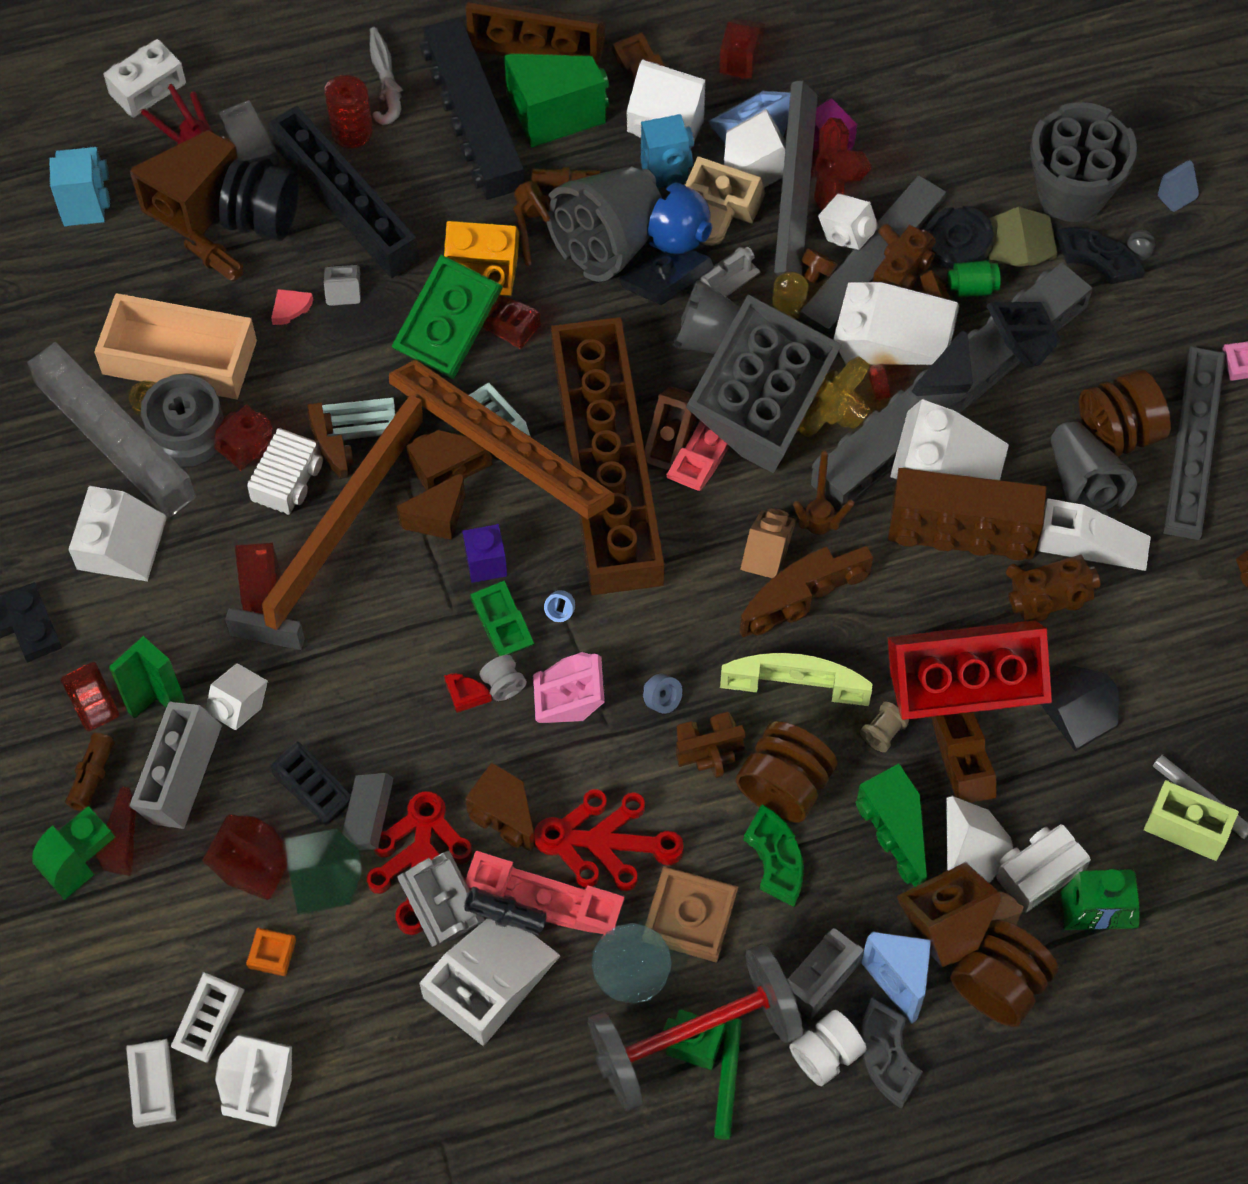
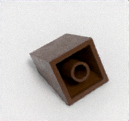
M207 130L134 166L130 170L141 211L188 239L190 238L187 235L193 230H199L203 234L219 216V202L225 175L231 163L238 159L236 145L225 136L220 137Z

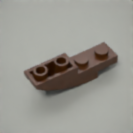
M864 546L835 558L831 555L828 547H824L792 563L762 587L750 601L741 615L740 633L742 637L751 634L756 636L765 634L773 626L785 621L789 623L796 622L810 612L813 596L817 598L823 597L831 593L836 587L847 583L854 585L866 579L871 573L873 556L868 547Z

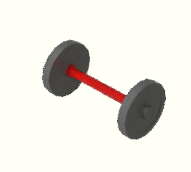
M759 944L747 949L745 955L749 974L756 992L630 1046L624 1047L616 1028L605 1011L602 1010L588 1016V1025L598 1053L595 1056L598 1067L604 1079L608 1077L624 1110L628 1112L643 1105L640 1087L631 1064L632 1062L758 1008H763L773 1029L783 1042L788 1043L802 1037L803 1028L793 991L780 965L765 944Z

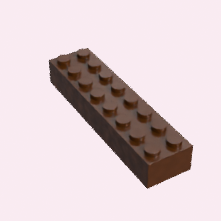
M621 317L551 326L552 352L570 464L614 493V504L591 518L586 519L578 513L591 596L664 586V560Z

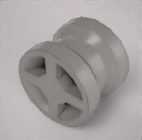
M502 655L491 660L480 671L482 680L491 686L490 694L495 701H503L515 696L526 685V679L523 674L515 670L516 662L511 655Z

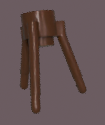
M534 181L521 184L514 193L518 204L513 207V210L518 220L526 266H530L532 261L525 215L531 218L541 215L545 222L550 221L547 211H550L551 201L547 195L543 194L538 183Z
M825 450L821 452L816 500L811 501L807 505L806 512L799 501L793 503L800 519L799 527L802 529L807 528L808 531L817 535L825 534L831 529L838 530L840 522L855 504L853 500H849L835 515L834 507L825 500L828 452Z

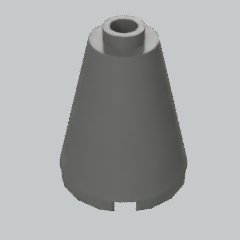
M698 280L681 319L680 331L677 330L673 346L679 349L715 354L741 307L706 283Z
M1065 422L1055 429L1051 436V445L1066 502L1085 505L1106 516L1109 515L1106 510L1116 504L1119 509L1123 507L1134 495L1137 487V480L1131 468L1081 423Z

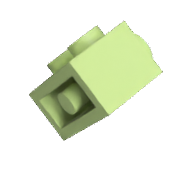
M1165 780L1144 831L1217 861L1227 843L1239 811Z

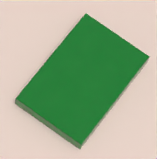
M440 255L391 347L454 380L503 287L499 283Z

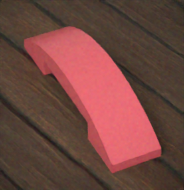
M700 420L686 447L680 449L667 473V478L700 491L717 469L729 445Z
M475 851L465 879V883L470 891L472 887H477L501 897L509 895L522 905L545 911L546 922L599 934L613 935L625 898L624 896L587 885L586 890L516 869L513 868V862L479 851Z

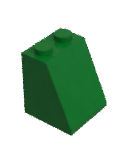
M505 55L507 98L531 148L606 123L605 109L609 108V101L605 88L609 87V81L604 68H598L593 56Z

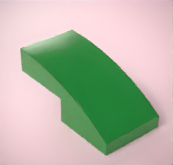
M505 580L470 594L473 606L498 657L511 655L534 645L520 610H517Z

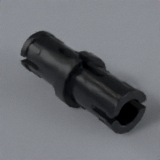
M472 887L471 891L469 890L464 904L465 911L494 920L498 926L506 927L509 925L533 935H539L546 922L545 911L522 905L516 902V899L512 896L505 895L501 897L477 887Z

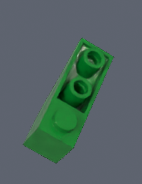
M897 764L860 784L856 806L863 819L866 821L871 820L877 829L876 836L883 850L887 853L892 852L898 862L897 870L906 884L912 883L916 887L924 883L927 878L920 794L901 765Z

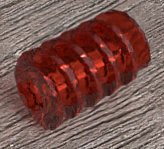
M351 75L334 77L328 81L324 93L332 137L342 147L358 148L369 141L373 134L367 87L359 78Z

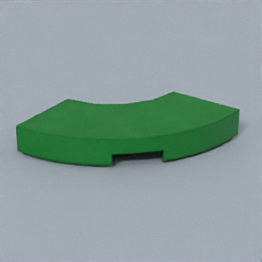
M761 804L744 834V841L756 850L763 863L764 875L760 884V890L795 907L803 881V858L795 840V835L790 827L778 814Z

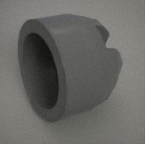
M1137 230L1130 235L1126 246L1139 260H1146L1153 254L1155 248L1154 236L1149 231Z

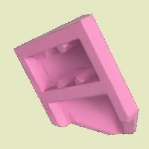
M581 652L563 658L544 672L538 671L533 675L535 719L539 723L584 721L605 703L602 658L598 654Z

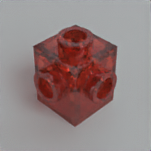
M246 404L237 413L233 411L224 418L220 427L216 430L215 449L239 470H242L255 458L261 459L264 456L267 446L270 445L273 426L264 414L255 412Z

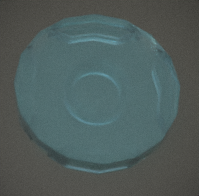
M629 923L615 926L602 935L594 948L591 964L594 979L605 994L616 1001L638 1003L651 999L663 989L670 973L672 962L669 947L660 934L647 926Z

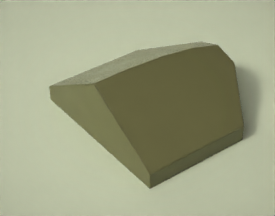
M1016 207L989 218L994 234L992 250L987 256L990 263H1002L1016 267L1038 265L1049 259L1054 260L1057 257L1050 216L1022 207Z

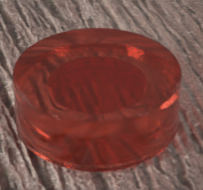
M883 364L870 366L868 368L869 378L875 399L878 401L890 398L888 380Z

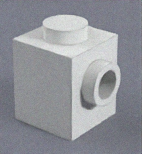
M837 194L818 216L827 241L860 250L879 228L870 202L842 194Z
M236 663L211 684L205 710L215 719L237 730L261 710L268 681Z

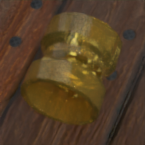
M786 272L779 275L773 285L772 307L793 319L800 318V311L807 304L808 283L806 279L794 272Z

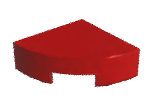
M463 674L444 675L456 713L492 701L491 694L483 683H479L469 677H464Z

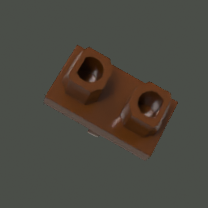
M724 712L711 717L710 725L713 733L701 736L696 722L690 721L678 724L676 759L679 767L696 763L698 771L711 768L715 778L723 777V765L735 762L733 753L744 750L743 738L746 737L743 725L737 726L730 712Z

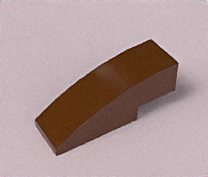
M974 713L932 716L931 719L939 749L956 798L969 803L996 798V774L985 751V737Z

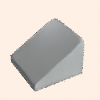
M358 265L325 268L324 289L327 305L360 303V267Z

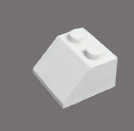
M642 60L627 109V132L641 138V121L681 114L685 127H691L695 141L704 122L705 80Z
M89 486L69 546V552L77 570L148 581L167 519L166 515L124 491Z

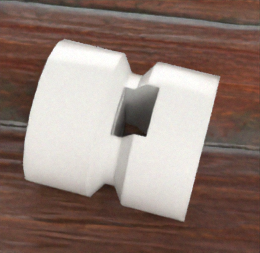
M832 1010L816 1023L815 1033L806 1031L802 1034V1037L790 1044L791 1053L801 1069L819 1086H824L840 1073L839 1065L841 1063L850 1065L866 1052V1045L861 1035L852 1023L837 1010Z

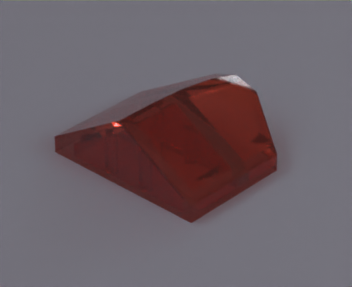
M228 815L202 861L227 885L269 900L291 861L293 853L289 848H286L274 828L255 816Z

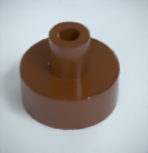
M807 248L801 259L802 262L809 266L804 278L814 284L821 273L831 277L838 265L829 257L811 248Z

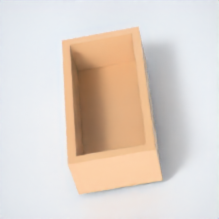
M116 293L94 352L103 375L155 384L159 380L172 375L190 374L208 382L215 389L217 396L238 400L257 339L252 319L248 317Z

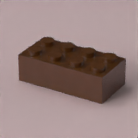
M898 468L891 508L888 541L897 542L899 545L908 547L922 545L933 547L939 551L954 549L969 551L978 556L993 554L1006 556L1011 560H1033L1043 527L1046 486Z

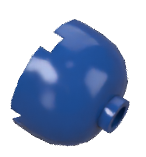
M675 182L666 189L671 192L667 199L659 198L650 216L647 235L653 237V241L649 242L650 246L668 253L681 254L693 250L701 242H705L711 234L712 223H710L711 214L708 203L702 194L690 187Z

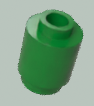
M988 260L955 263L953 270L948 271V288L950 292L955 291L957 298L991 295L992 291H999L1000 271L997 263H990Z

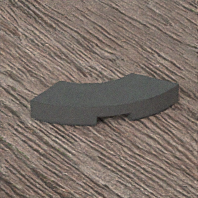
M872 998L867 1006L861 1028V1037L866 1045V1052L862 1054L863 1060L877 1088L893 1104L902 1109L921 1077L922 1071L910 1061L903 1048L902 1031L907 1018Z

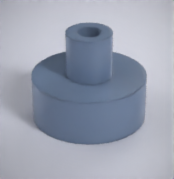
M666 674L654 675L644 685L643 698L645 704L650 709L662 714L672 712L677 708L682 699L681 683Z

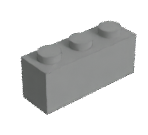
M168 702L129 806L153 825L184 829L222 724L200 705Z

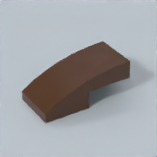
M642 32L616 42L612 46V52L633 85L635 84L642 60L665 67L659 54L654 55Z

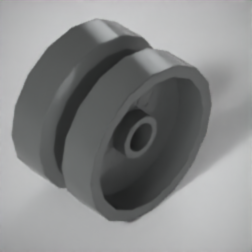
M190 374L166 377L149 388L141 402V418L154 453L164 462L178 467L196 466L210 460L220 451L226 439V423L215 389L204 379Z

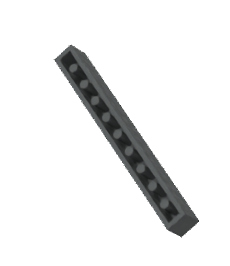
M1061 262L1052 271L1049 269L1045 270L1038 277L1035 285L1029 290L1022 289L1018 292L1012 302H1042L1056 332H1058L1087 308L1092 287ZM992 316L984 327L980 330L974 329L968 334L973 385L968 393L916 396L912 393V390L918 380L928 370L926 369L917 376L910 388L905 392L903 390L898 391L890 399L887 407L880 412L874 411L871 413L859 430L855 433L852 431L847 433L838 443V447L828 454L825 498L837 510L840 511L849 500L856 501L892 470L907 412L923 399L960 414L1021 363L1016 355L1006 346ZM821 455L812 465L811 486L816 490Z

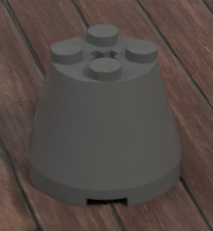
M1069 103L1061 105L1058 111L1053 112L1037 123L1031 140L1030 155L1038 197L1045 215L1050 216V218H1058L1070 222L1092 221L1131 173L1137 154L1136 138L1131 127L1127 129L1122 122L1111 115L1112 110L1093 103Z
M624 167L565 182L549 194L551 202L550 211L547 213L550 216V221L547 222V226L554 244L565 260L571 257L584 270V277L597 282L606 281L621 272L651 237L647 235L650 216L658 199H662L656 187V178L648 169L639 170L634 167Z

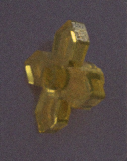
M858 356L849 361L840 373L835 369L827 373L815 395L817 400L808 408L797 430L806 437L817 433L826 421L831 425L837 422L842 427L848 426L851 429L858 427L867 416L869 406L865 404V398L855 392L854 389L865 377L870 364Z

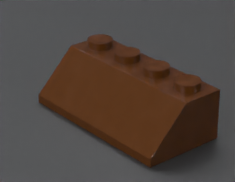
M472 0L466 4L468 36L476 52L500 56L508 54L593 56L599 67L605 45V20L501 3L495 0Z

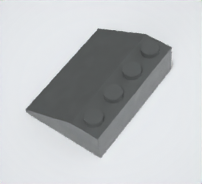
M747 295L686 408L740 456L774 473L842 344Z

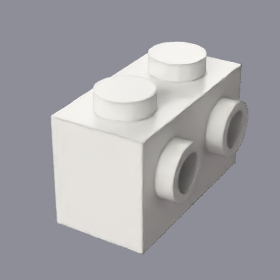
M158 39L147 46L141 47L136 53L122 62L113 65L108 71L103 73L109 94L132 118L139 115L142 109H148L171 94L168 90L169 84H173L176 90L186 84L181 62Z

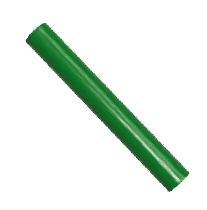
M737 1018L726 1022L714 1132V1137L721 1140H729L731 1135L742 1020Z

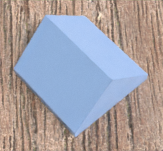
M873 932L867 937L861 963L910 1024H912L918 1018L925 996L931 940Z

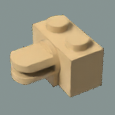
M699 156L685 186L702 194L708 203L712 231L709 238L701 243L710 246L718 245L723 240L733 217L753 223L765 196L761 177Z

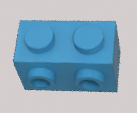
M677 114L641 121V165L643 169H648L653 173L656 178V187H669V185L675 182H687L688 168L693 167L690 147H694V139L691 127H685L682 115Z

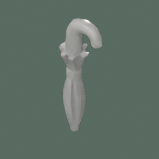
M373 27L370 29L371 58L377 72L380 74L382 83L380 99L387 101L388 111L384 115L379 111L374 112L372 115L376 122L386 125L393 123L399 118L401 112L400 98L402 97L400 91H403V89L394 81L391 55L378 29Z

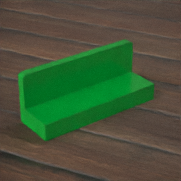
M144 636L109 667L126 709L133 718L141 714L156 699L165 708H167L168 702L186 704L170 659Z

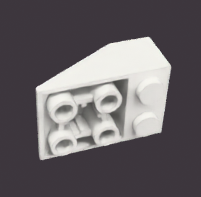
M487 918L447 951L420 982L422 996L427 1002L484 1046L553 966L560 955L532 933L509 925L501 927L496 925L494 920Z

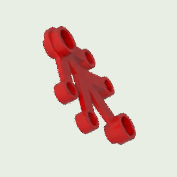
M598 789L589 790L584 795L583 803L563 819L556 817L546 818L540 821L534 830V843L536 847L544 854L559 855L575 873L577 883L585 888L587 885L592 887L596 885L599 880V869L595 863L584 861L572 846L587 847L614 877L615 885L622 891H630L636 887L638 873L633 866L623 864L612 850L653 853L655 859L663 865H673L680 861L683 856V840L673 831H663L656 837L614 833L629 820L637 819L643 815L645 801L638 793H628L622 799V806L590 831L575 829L591 815L597 816L605 811L607 806L606 795ZM592 798H598L602 801V804L598 807H592L588 804V801ZM631 801H635L640 804V807L637 810H630L626 805ZM550 830H556L560 835L556 839H549L546 837V833ZM666 840H670L675 843V847L667 850L661 844ZM588 869L594 872V876L591 879H584L580 876V873ZM623 873H629L633 876V879L628 883L620 881L619 876Z
M428 791L416 794L408 804V815L387 831L381 832L380 841L388 840L391 844L386 849L378 848L373 849L377 856L386 858L395 852L397 841L416 829L415 841L382 867H376L369 871L367 874V884L373 893H385L391 886V880L410 865L412 868L428 858L432 860L440 855L430 844L432 830L449 846L448 850L455 863L464 864L471 859V843L467 839L461 838L444 819L446 807L443 799L438 794ZM430 807L434 812L430 816H422L420 814L421 810ZM458 846L467 848V852L464 855H456L453 851ZM376 876L386 878L385 882L381 885H374L372 880ZM407 898L396 910V922L398 928L403 933L416 935L422 932L423 928L420 922L413 926L405 923L409 916H416Z

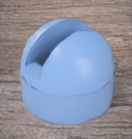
M562 590L551 593L544 603L546 615L555 622L568 620L575 610V599L572 594ZM561 599L566 601L563 613L557 611Z

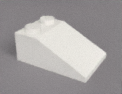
M882 282L848 283L833 340L842 344L839 353L845 364L932 365L951 344L959 304L958 302Z
M922 399L907 412L890 477L897 479L898 468L1000 480L1009 444L958 412Z

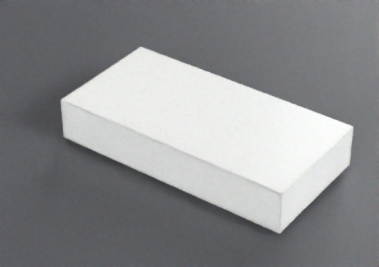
M165 1039L126 1046L133 1124L135 1127L176 1121L168 1041Z

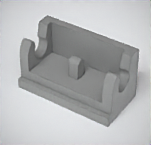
M450 851L444 852L432 860L428 858L397 876L432 947L456 939L485 921L483 916L464 910L469 889Z
M834 928L828 932L817 947L787 979L793 991L797 1008L809 1019H812L860 965L864 949L854 944Z

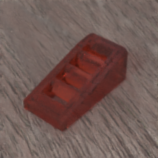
M499 295L482 327L522 349L541 325L540 312L528 305ZM496 308L500 309L495 317L490 316ZM509 314L510 317L507 319V321H502L505 315ZM516 320L521 321L517 326L513 325Z
M91 662L61 677L60 680L86 731H92L119 716V711L96 662Z
M122 786L107 824L115 838L97 852L96 856L103 870L131 876L133 870L136 811L129 806L133 797L130 788Z

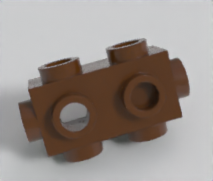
M885 224L879 229L878 233L888 244L884 251L886 257L875 270L873 282H882L912 290L917 280L916 276L921 274L922 270L926 271L933 261L935 253L932 252V247L936 240L928 231L919 230L912 225H909L900 237L889 224Z
M1082 554L1029 571L1023 570L1016 564H1011L1006 570V576L1012 579L1013 591L1008 593L1010 605L1015 614L1020 613L1024 621L1030 619L1033 621H1043L1048 618L1050 613L1061 609L1078 610L1083 607L1084 602L1093 600L1094 589L1100 588V579L1095 567H1089Z

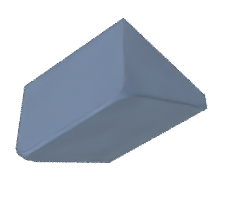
M1190 160L1164 174L1157 196L1173 212L1198 197L1194 165Z

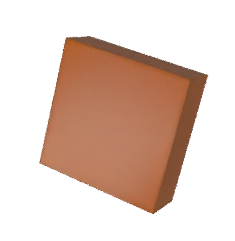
M257 927L246 963L248 969L286 976L296 943L295 935Z

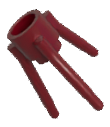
M173 84L168 85V90L185 117V120L179 127L181 130L180 135L148 110H141L143 116L177 142L178 145L207 130L214 133L207 122L196 92H191L190 96L198 119L192 116Z

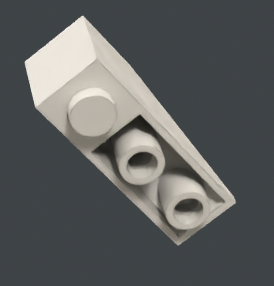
M1048 498L1044 509L1043 527L1036 551L1068 557L1082 554L1085 560L1146 571L1151 536L1085 505Z

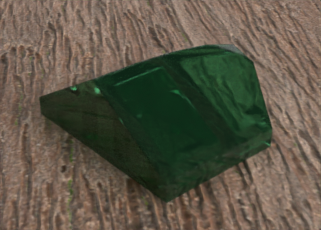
M338 829L286 838L288 868L297 914H307L350 905L363 872L359 849Z

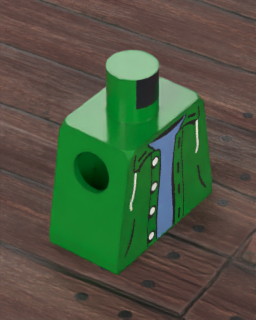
M1134 870L1081 871L1073 877L1060 893L1064 930L1139 928V899Z

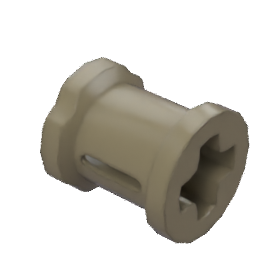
M883 702L880 706V713L870 725L866 724L860 730V735L864 741L880 752H886L890 748L891 739L900 729H905L909 722V719L902 720L900 718L898 707L890 702Z

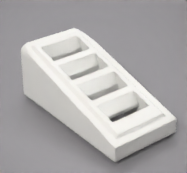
M203 972L171 1047L208 1063L241 999L244 989ZM211 989L227 995L224 1003L208 996ZM204 1004L220 1010L218 1017L201 1011V1008ZM196 1018L214 1025L211 1033L194 1026ZM191 1033L207 1040L204 1047H201L185 1039Z

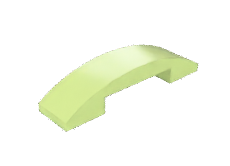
M791 653L758 654L722 665L720 688L757 692L759 679L833 688L832 702L869 706L873 685L860 674L840 664L814 656Z

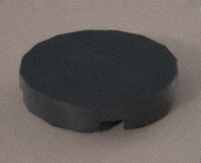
M954 206L945 208L935 214L926 227V231L931 233L936 240L932 247V252L935 253L933 260L947 269H953L955 263L983 261L992 250L994 234L991 221L982 211L971 206H963V209H954Z

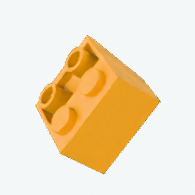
M447 221L444 256L499 283L503 287L499 294L500 296H511L517 268L519 231L516 226Z

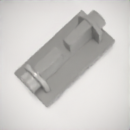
M739 247L734 253L714 265L712 270L698 280L706 283L726 297L758 276L760 271L751 263V260L754 259L752 250L749 247L744 249ZM697 281L686 288L690 293H692Z

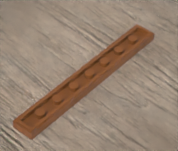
M416 359L389 373V383L409 397L412 395L422 399V406L586 519L614 504L613 492Z
M412 395L406 399L265 598L262 607L266 626L278 630L422 424V399Z

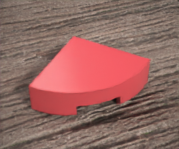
M278 289L271 317L272 324H288L290 320L302 313H306L313 303L312 293Z

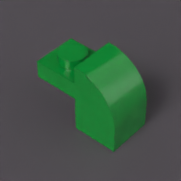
M87 806L59 831L52 825L42 835L34 848L32 862L65 900L95 875L86 862L112 841L115 835L95 812Z

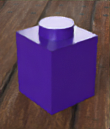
M499 524L463 530L465 554L471 583L507 577L506 557Z

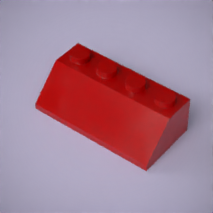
M1036 620L888 637L890 673L902 720L1052 703L1047 628Z

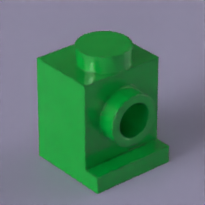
M679 1009L676 1019L668 1017L664 1031L699 1015ZM725 1023L700 1033L696 1039L688 1038L667 1047L666 1055L712 1070L724 1036Z

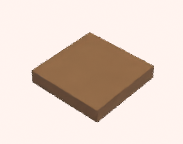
M663 866L642 934V942L717 962L738 893V886Z

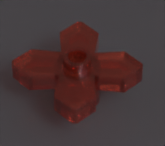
M830 117L819 130V151L813 150L810 179L817 178L814 199L822 211L837 194L844 195V184L861 181L872 168L863 152L847 149L850 131L841 118Z

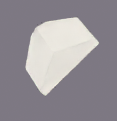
M767 109L727 130L724 157L725 166L761 177L763 187L783 177L786 141Z
M950 796L947 798V871L967 862L987 882H991L1001 866L999 863L1000 859L1013 849L1011 838L989 810Z
M241 1034L238 1035L220 1055L215 1080L222 1102L221 1110L223 1115L273 1127L277 1126L291 1084L292 1046Z

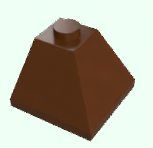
M967 862L897 896L918 937L931 940L929 954L942 967L957 963L964 959L966 955L978 950L1001 901L1000 893Z

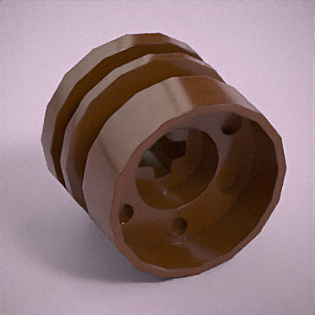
M1134 370L1118 376L1113 384L1105 381L1097 387L1092 386L1080 393L1079 410L1083 426L1117 457L1122 455V453L1128 454L1132 452L1136 445L1146 447L1169 436L1171 426L1166 400L1160 387L1146 370Z
M775 721L769 723L763 738H760L755 748L757 753L749 755L737 774L735 781L740 791L756 806L760 808L761 804L778 814L783 820L798 823L806 819L818 798L817 790L824 789L828 782V777L832 776L838 762L835 754L815 735L793 724Z
M992 920L978 950L966 955L953 970L950 978L956 990L974 1008L1000 1024L1015 1027L1022 1023L1036 1001L1034 995L1042 994L1048 985L1047 982L1053 980L1059 967L1049 950L1032 935L1009 922Z

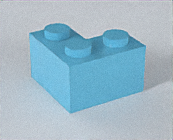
M97 147L56 151V157L49 158L50 187L63 225L73 226L105 222L104 208H110L107 187L103 188V181L109 180L106 160H100Z

